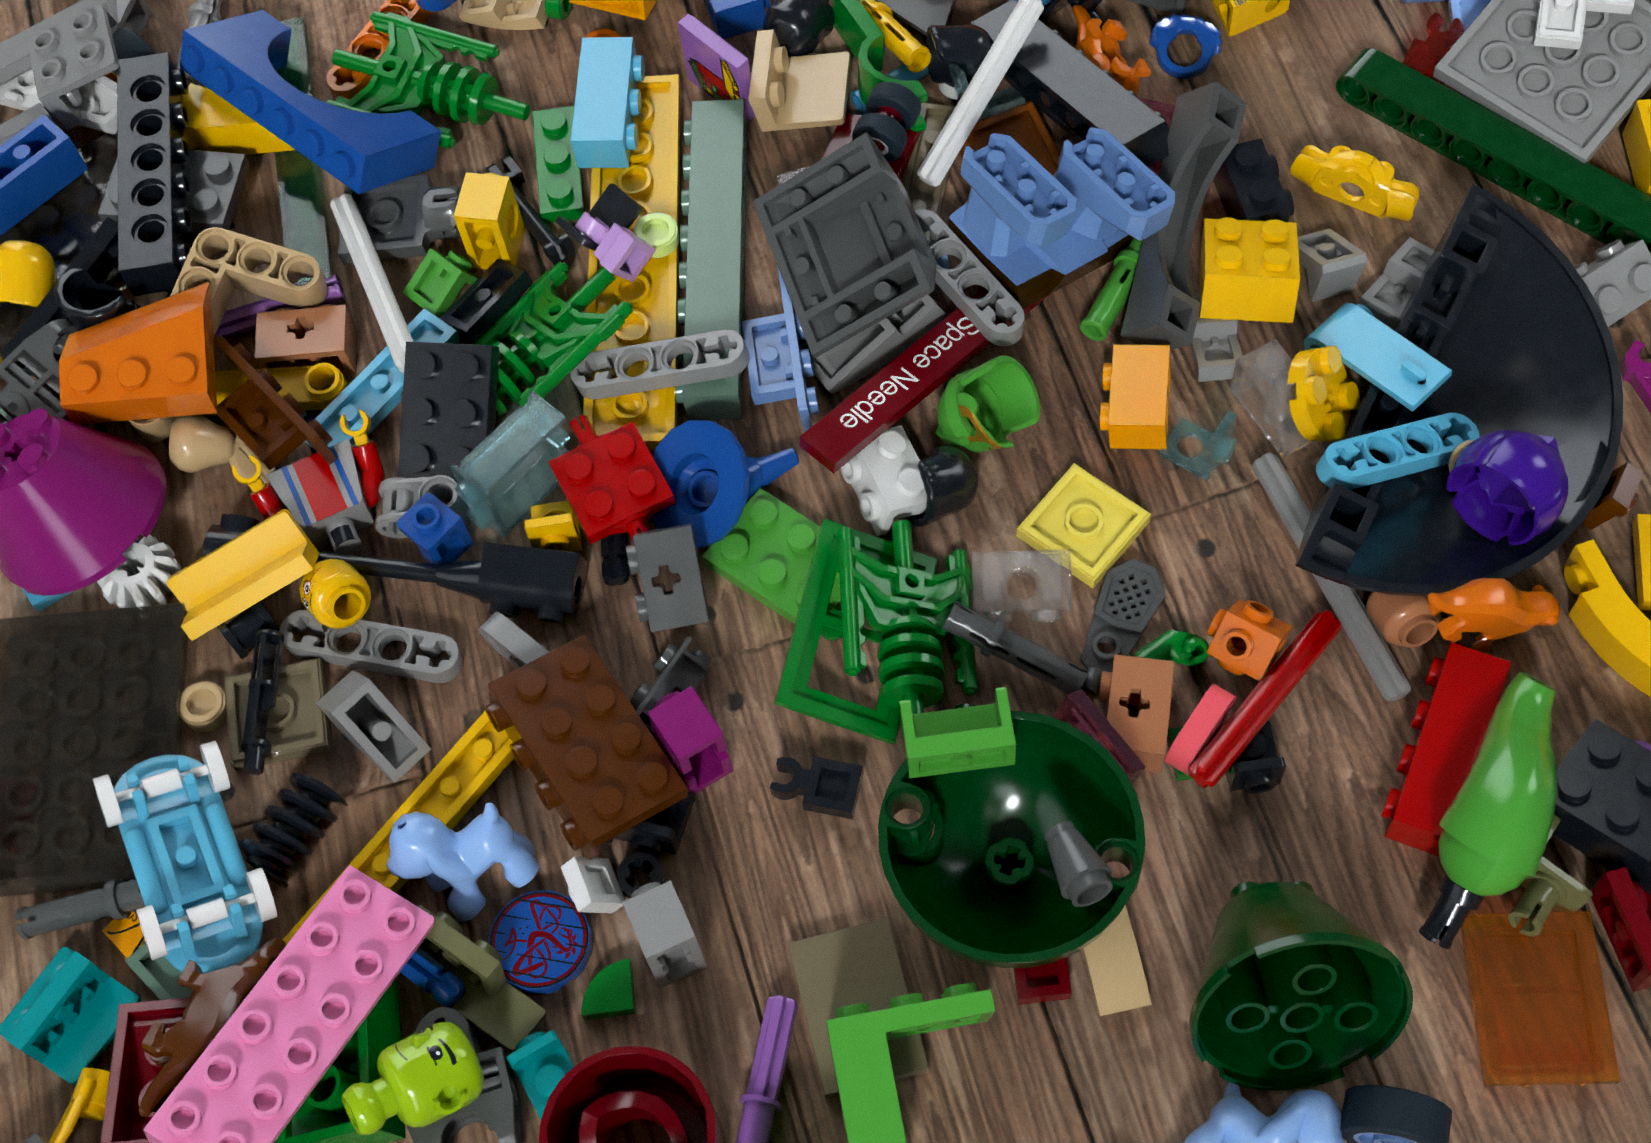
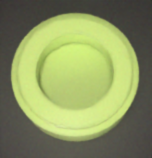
M660 212L647 214L640 218L634 227V234L644 239L656 249L651 258L665 257L674 252L679 245L680 235L677 223L668 214Z

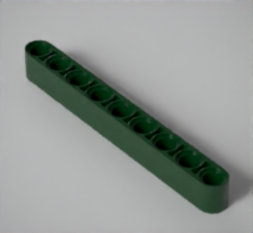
M1373 48L1362 50L1337 79L1336 90L1344 101L1605 245L1621 239L1623 245L1643 240L1651 254V196L1588 162H1581L1545 139Z

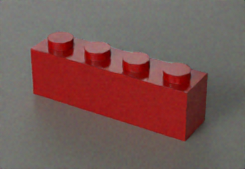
M1453 642L1450 643L1443 659L1434 656L1424 683L1433 687L1429 702L1422 699L1419 700L1410 728L1419 730L1415 744L1405 743L1397 764L1396 772L1404 774L1400 790L1390 788L1381 813V817L1390 820L1384 837L1440 857L1438 846L1442 827L1439 825L1440 820L1456 798L1477 758L1489 722L1499 703L1511 665L1510 661Z

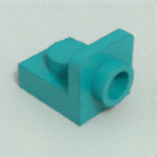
M554 1030L546 1034L540 1031L525 1037L516 1045V1051L507 1056L508 1062L518 1075L540 1120L551 1093L560 1080L575 1066Z

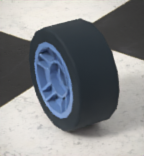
M1356 1085L1345 1091L1340 1130L1343 1139L1349 1143H1449L1452 1109L1435 1098L1411 1090L1383 1085Z

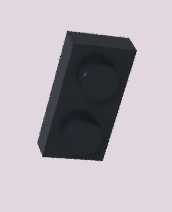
M497 259L439 319L456 329L459 337L475 344L519 300L520 296L533 284V281L526 270Z

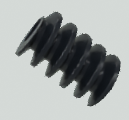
M292 773L289 778L295 791L280 789L277 793V798L284 808L268 805L264 813L272 825L255 822L252 826V830L259 842L251 839H242L239 844L247 857L245 861L255 869L262 868L268 879L285 889L289 884L281 874V870L285 868L299 872L301 867L293 854L295 852L307 855L313 853L305 838L308 835L321 839L325 837L326 834L317 822L320 819L334 823L337 821L338 817L330 807L332 802L344 806L348 805L330 787L311 776L301 773Z

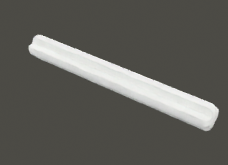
M1019 0L919 167L917 175L926 184L937 187L942 182L1044 10L1041 0Z
M344 193L340 197L333 198L330 206L394 363L399 371L404 373L406 341H414L357 204L350 194Z

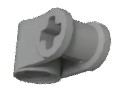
M449 476L393 477L385 479L379 484L378 492L383 500L381 515L376 519V530L382 535L392 538H407L399 530L396 523L426 493L433 494L443 503L449 502L446 506L462 518L465 526L469 522L471 515L470 507L457 483Z

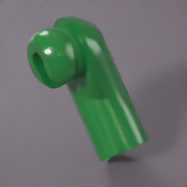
M1168 630L1133 654V657L1174 661L1176 664L1196 666L1205 662L1209 654H1207L1209 645L1205 639L1198 635Z

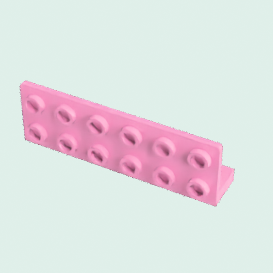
M349 865L143 1130L149 1143H274L434 927V917Z

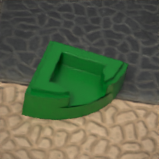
M630 958L608 965L590 982L584 994L581 1007V1016L584 1021L636 1014L633 967Z

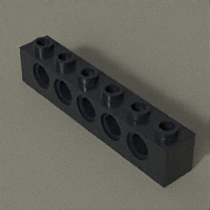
M169 52L118 60V271L133 296L173 290L190 252V247L186 242V233L192 231V223L189 211L185 206V198L191 196V187L188 175L184 171V163L190 162V151L187 140L184 137V128H189V116L183 103V95L188 94V82L182 68L177 69Z

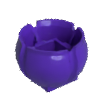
M1512 429L1490 432L1471 442L1458 456L1447 480V490L1457 492L1451 503L1460 517L1471 528L1492 541L1498 542L1507 535L1510 545L1524 544L1533 537L1548 530L1564 509L1569 487L1565 466L1555 437Z

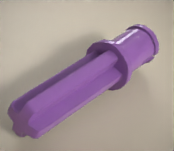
M334 274L332 277L326 278L327 297L317 307L347 301L346 295L342 294L345 291L338 275ZM265 298L225 311L216 334L218 337L222 336L224 339L255 330L257 313L273 312L282 308L292 310L303 308Z
M775 995L767 1000L747 1094H742L739 1100L744 1107L736 1143H769L775 1112H780L782 1109V1103L778 1101L798 1008L797 1002L786 996Z

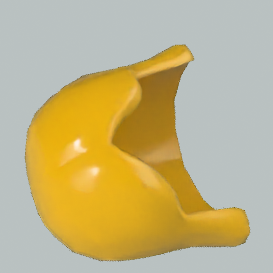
M25 240L3 242L0 244V302L37 307L56 283V268L51 254L38 243Z

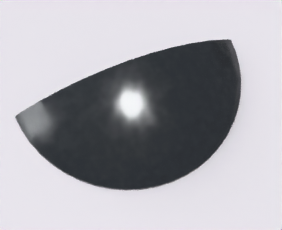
M1472 184L1437 245L1393 329L1451 369V377L1413 412L1368 381L1360 397L1358 408L1354 410L1345 431V436L1341 440L1446 413H1458L1469 418L1477 426L1479 437L1503 429L1555 437L1569 481L1567 502L1558 519L1548 530L1533 537L1524 544L1510 545L1507 535L1498 542L1492 541L1479 534L1460 517L1451 503L1457 492L1447 490V480L1450 474L1448 464L1353 490L1336 482L1330 488L1322 483L1302 538L1295 566L1326 580L1360 590L1388 595L1428 596L1431 592H1447L1480 578H1511L1537 564L1561 546L1576 531L1598 502L1611 476L1619 450L1623 425V389L1617 354L1603 314L1587 284L1569 259L1547 235L1506 202L1481 187ZM1446 434L1443 437L1442 441H1444L1445 438L1448 437ZM1407 440L1408 444L1416 451L1427 453L1420 443L1414 440ZM1374 449L1369 450L1371 455L1378 461L1390 463L1383 453ZM1353 461V463L1351 464V466H1348V469H1349V470H1350V468L1352 467V465L1354 464V461Z

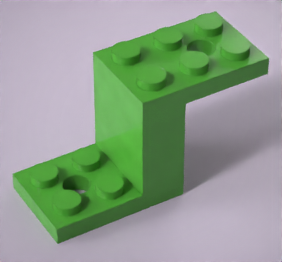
M976 982L944 988L941 999L924 1002L922 993H912L889 999L888 1009L869 1012L868 1003L854 1004L835 1009L836 1018L826 1020L847 1143H907L887 1040L987 1022L995 1013L991 989L978 991Z

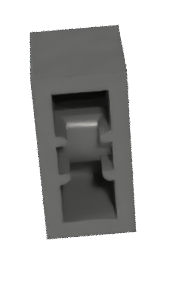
M692 523L634 534V545L626 546L631 575L640 573L643 593L635 594L640 622L649 621L651 632L709 622V611ZM668 565L671 573H679L681 579L674 582L673 590L666 591L663 583L655 584L654 577L660 574L661 566Z

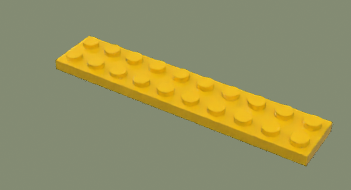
M679 74L645 76L644 81H637V89L641 91L642 109L641 115H634L633 122L638 127V149L631 150L629 168H592L590 211L608 185L613 183L642 207V211L629 228L633 233L634 227L640 218L655 212L670 215L676 221L679 231L680 78ZM679 245L674 252L665 257L650 258L634 282L613 274L615 280L587 306V313L605 314L614 304L619 305L622 301H628L633 306L631 308L633 312L624 320L625 323L606 341L601 342L592 352L677 338ZM589 249L588 280L603 267L599 263L600 260L593 255L594 250ZM677 356L673 359L671 368L678 369ZM645 360L634 362L628 368L627 375L630 377L641 375L648 368L649 362ZM594 371L592 378L587 381H594L595 374L599 373L600 371ZM675 386L603 399H588L584 397L583 415L588 417L597 436L607 434L633 421L649 451H653L670 430L677 427Z

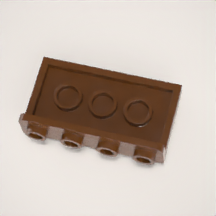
M585 635L488 683L490 704L485 706V710L490 722L497 732L505 730L513 743L510 744V750L520 769L526 771L530 768L538 781L535 783V789L548 811L555 808L564 821L560 824V827L569 846L574 851L581 848L589 860L599 855V845L687 797L688 787Z

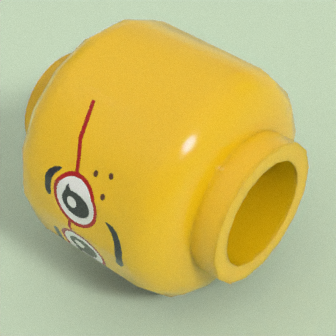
M326 559L319 561L315 564L314 569L305 574L301 580L299 588L301 602L319 623L328 628L342 629L352 626L362 619L369 609L371 602L370 586L352 565L343 560Z

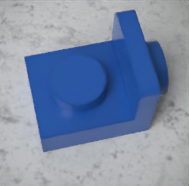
M426 493L396 523L399 530L417 544L426 563L439 564L440 562L456 561L474 544L462 518L431 493Z

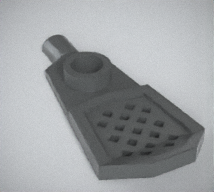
M1133 558L1107 571L1080 659L1086 669L1089 670L1080 688L1081 690L1097 695L1100 689L1102 671L1112 672L1114 654L1130 655L1161 606L1166 594L1156 567ZM1108 642L1116 650L1110 654H1104L1099 651L1098 645Z

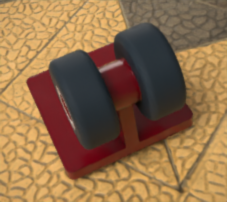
M882 82L875 85L871 90L866 102L867 114L856 115L846 113L845 123L837 126L823 158L864 133H868L899 180H901L922 132L910 130L915 125L920 114L921 104L918 97L907 87L894 82Z

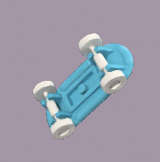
M216 741L200 745L204 765L198 760L184 755L167 754L151 757L135 764L122 775L114 789L108 774L92 779L107 827L115 825L119 827L145 907L137 909L136 913L151 960L164 957L180 972H183L189 960L196 962L201 967L203 974L243 961L257 950L262 939L264 921L277 917L275 902L262 868L248 872L219 793L230 789V782Z

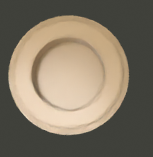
M200 681L194 683L181 694L178 701V713L191 729L198 732L213 731L227 720L226 693L214 682Z

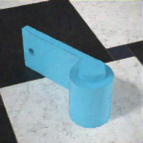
M1343 304L1304 340L1305 350L1335 345L1340 350L1344 366L1347 365L1412 412L1452 375L1451 369L1376 319L1373 313L1361 304Z

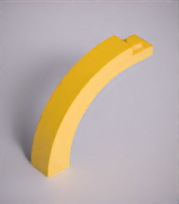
M1594 539L1577 544L1563 567L1567 586L1574 594L1579 595L1569 613V617L1583 638L1601 659L1618 675L1651 697V620L1627 596Z

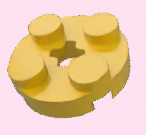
M1335 345L1299 351L1293 358L1288 372V384L1296 383L1297 399L1289 400L1293 421L1300 434L1309 441L1318 440V442L1341 440L1345 436L1351 410L1357 409L1360 403L1359 389L1354 382H1349L1342 363L1340 350Z

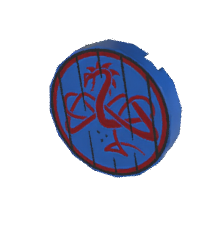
M552 890L530 891L512 899L497 914L489 931V944L503 958L501 965L506 981L517 990L530 995L551 994L562 989L561 986L568 984L572 979L575 980L584 971L592 954L593 933L585 913L577 911L575 903L570 897Z

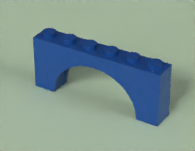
M264 10L183 31L180 68L356 193L361 194L434 168L441 130L413 111L379 114L344 109L315 99L285 81L276 70L287 66L292 29Z

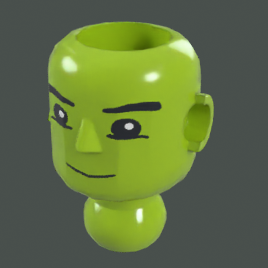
M439 1022L382 1050L377 1059L379 1079L371 1083L359 1082L349 1086L342 1095V1102L353 1127L361 1135H369L379 1131L385 1121L396 1114L407 1126L424 1127L449 1114L455 1113L457 1110L475 1101L482 1093L484 1076L475 1050L462 1029L451 1022Z

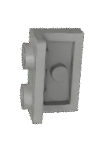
M1621 239L1615 240L1595 252L1597 259L1587 265L1586 262H1581L1574 265V268L1587 284L1597 302L1607 327L1651 299V254L1643 240L1624 245Z

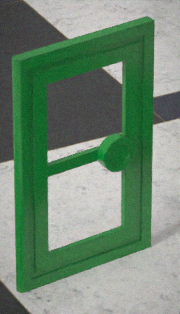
M824 519L819 531L774 704L889 744H895L901 722L900 709L885 703L881 687L875 710L807 687L820 635L830 641H837L842 638L841 612L836 610L827 611L837 573V531L845 525ZM851 528L853 536L860 537L861 552L883 565L895 566L892 542ZM913 550L914 569L936 574L939 560ZM864 627L860 629L861 634L865 636V640L877 644L882 642L881 633Z

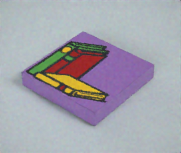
M687 14L678 22L688 79L714 100L744 99L746 119L749 122L755 117V114L748 100L751 81L748 58L693 15Z

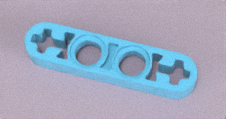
M1446 413L1337 441L1330 444L1316 464V473L1324 485L1329 488L1334 482L1350 490L1449 464V459L1454 449L1467 440L1479 438V430L1466 416L1458 413ZM1446 434L1448 437H1446L1445 440L1442 441L1443 437ZM1407 440H1414L1420 443L1427 453L1416 451L1408 444ZM1374 449L1383 453L1390 463L1378 461L1371 455L1369 450ZM1353 461H1354V464L1352 465V467H1351L1350 470H1349V469H1348V466H1351V464H1352Z

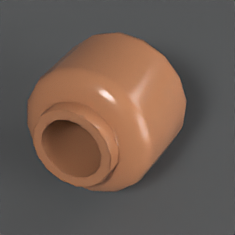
M1372 592L1366 605L1367 612L1383 639L1393 646L1414 648L1427 643L1437 633V624L1442 617V612L1435 616L1431 614L1427 603V596L1388 595Z

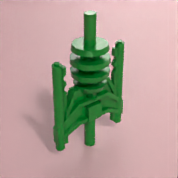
M374 11L370 19L375 24V30L389 34V45L380 60L338 48L333 52V65L372 76L369 84L351 100L338 96L336 101L330 99L326 102L337 107L379 114L411 110L417 115L421 114L423 108L426 107L427 109L433 108L434 112L443 118L451 116L455 122L466 123L470 121L472 125H485L490 120L493 112L524 121L528 119L530 114L529 104L498 95V82L494 76L487 72L481 74L478 68L472 66L462 67L460 63H446L444 56L436 49L439 48L449 52L459 50L463 56L474 54L477 60L487 62L489 58L495 59L499 56L500 49L498 45L414 22L408 17L391 12L386 14ZM439 126L438 129L441 130L438 146L451 149L456 144L454 136L451 135V129Z
M558 262L550 271L547 270L529 287V291L500 317L475 344H472L499 347L495 412L497 416L507 412L506 407L501 402L504 396L511 402L519 404L518 409L522 413H529L601 342L606 341L625 323L624 320L633 312L631 309L633 306L628 301H622L619 305L614 304L605 314L582 312L615 280L613 274L606 268H600L565 302L559 298L557 288L568 278L569 266L565 262ZM508 337L514 346L509 349L498 340ZM534 366L541 372H545L547 367L549 371L546 375L536 379L529 369ZM518 381L527 387L523 393L515 385Z
M897 520L892 524L895 566L883 565L861 552L860 537L853 536V530L848 526H843L837 531L836 565L840 576L844 672L849 676H856L861 669L867 666L866 653L861 649V646L866 642L865 636L860 632V629L865 626V616L873 631L882 632V642L878 647L877 653L880 665L877 669L880 683L883 684L881 693L885 703L900 709L899 701L910 700L912 714L924 713V708L939 702L943 695L944 685L941 680L945 676V667L941 660L943 652L940 640L946 635L947 631H944L942 627L956 601L971 609L970 591L972 590L970 564L968 565L967 552L961 548L955 549L951 555L946 557V572L937 575L914 569L911 523L907 520ZM951 633L952 645L957 649V652L953 655V661L958 665V669L954 672L955 685H961L962 692L967 696H972L978 691L975 648L970 642Z

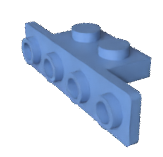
M778 268L784 313L742 321L744 342L750 354L748 373L751 396L754 405L796 398L804 432H806L813 426L812 415L820 414L815 386L807 388L806 377L814 376L810 350H802L800 340L806 338Z

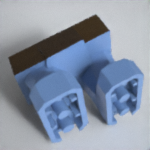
M1089 128L1086 139L1075 145L1069 140L1064 141L1059 157L1058 170L1053 176L1011 136L993 133L990 135L988 146L975 152L970 146L965 147L960 174L971 188L967 203L949 216V228L1024 309L1114 260L1121 250L1127 248L1132 237L1140 241L1168 225L1175 205V191L1104 129Z

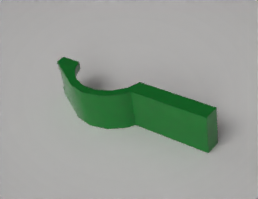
M833 0L835 24L833 26L858 60V92L862 103L866 105L873 87L882 82L901 84L910 89L918 97L920 103L927 102L928 93L918 80H899L887 77L879 72L883 70L884 34L859 0ZM919 114L915 125L910 130L914 132L926 130L927 123L921 114Z

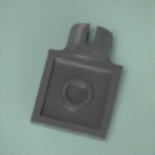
M428 174L410 176L361 194L356 193L345 185L344 193L350 194L356 202L380 261L426 256L431 242L437 239L461 238L453 217L461 191L459 186L433 187ZM340 231L338 256L343 264H354Z

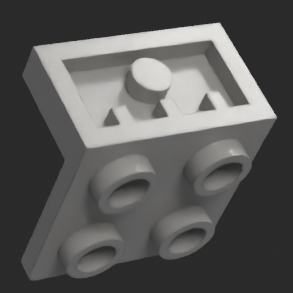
M102 5L82 11L74 17L49 29L42 30L26 39L38 99L67 130L83 123L79 109L82 97L77 88L119 68L107 11Z

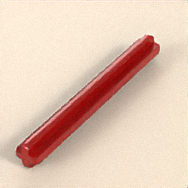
M1325 610L1323 613L1318 612L1312 617L1189 768V776L1196 781L1199 787H1213L1218 783L1340 632L1341 622L1335 618L1333 612Z

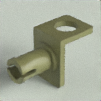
M1556 814L1553 817L1547 842L1561 821V818ZM1542 856L1535 877L1528 876L1520 884L1526 890L1515 908L1509 913L1508 921L1515 928L1522 917L1526 918L1519 932L1527 936H1537L1542 931L1543 925L1552 909L1564 917H1569L1589 902L1593 893Z

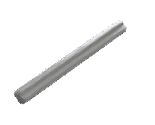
M1266 453L1253 462L1252 469L1297 548L1300 549L1311 513L1280 459L1272 453ZM1313 574L1382 697L1387 701L1395 702L1409 694L1411 686L1370 618L1355 589Z

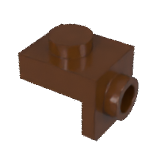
M1629 462L1613 470L1598 502L1582 524L1592 530L1615 516L1619 518L1625 516L1638 500V494L1635 492L1644 473Z

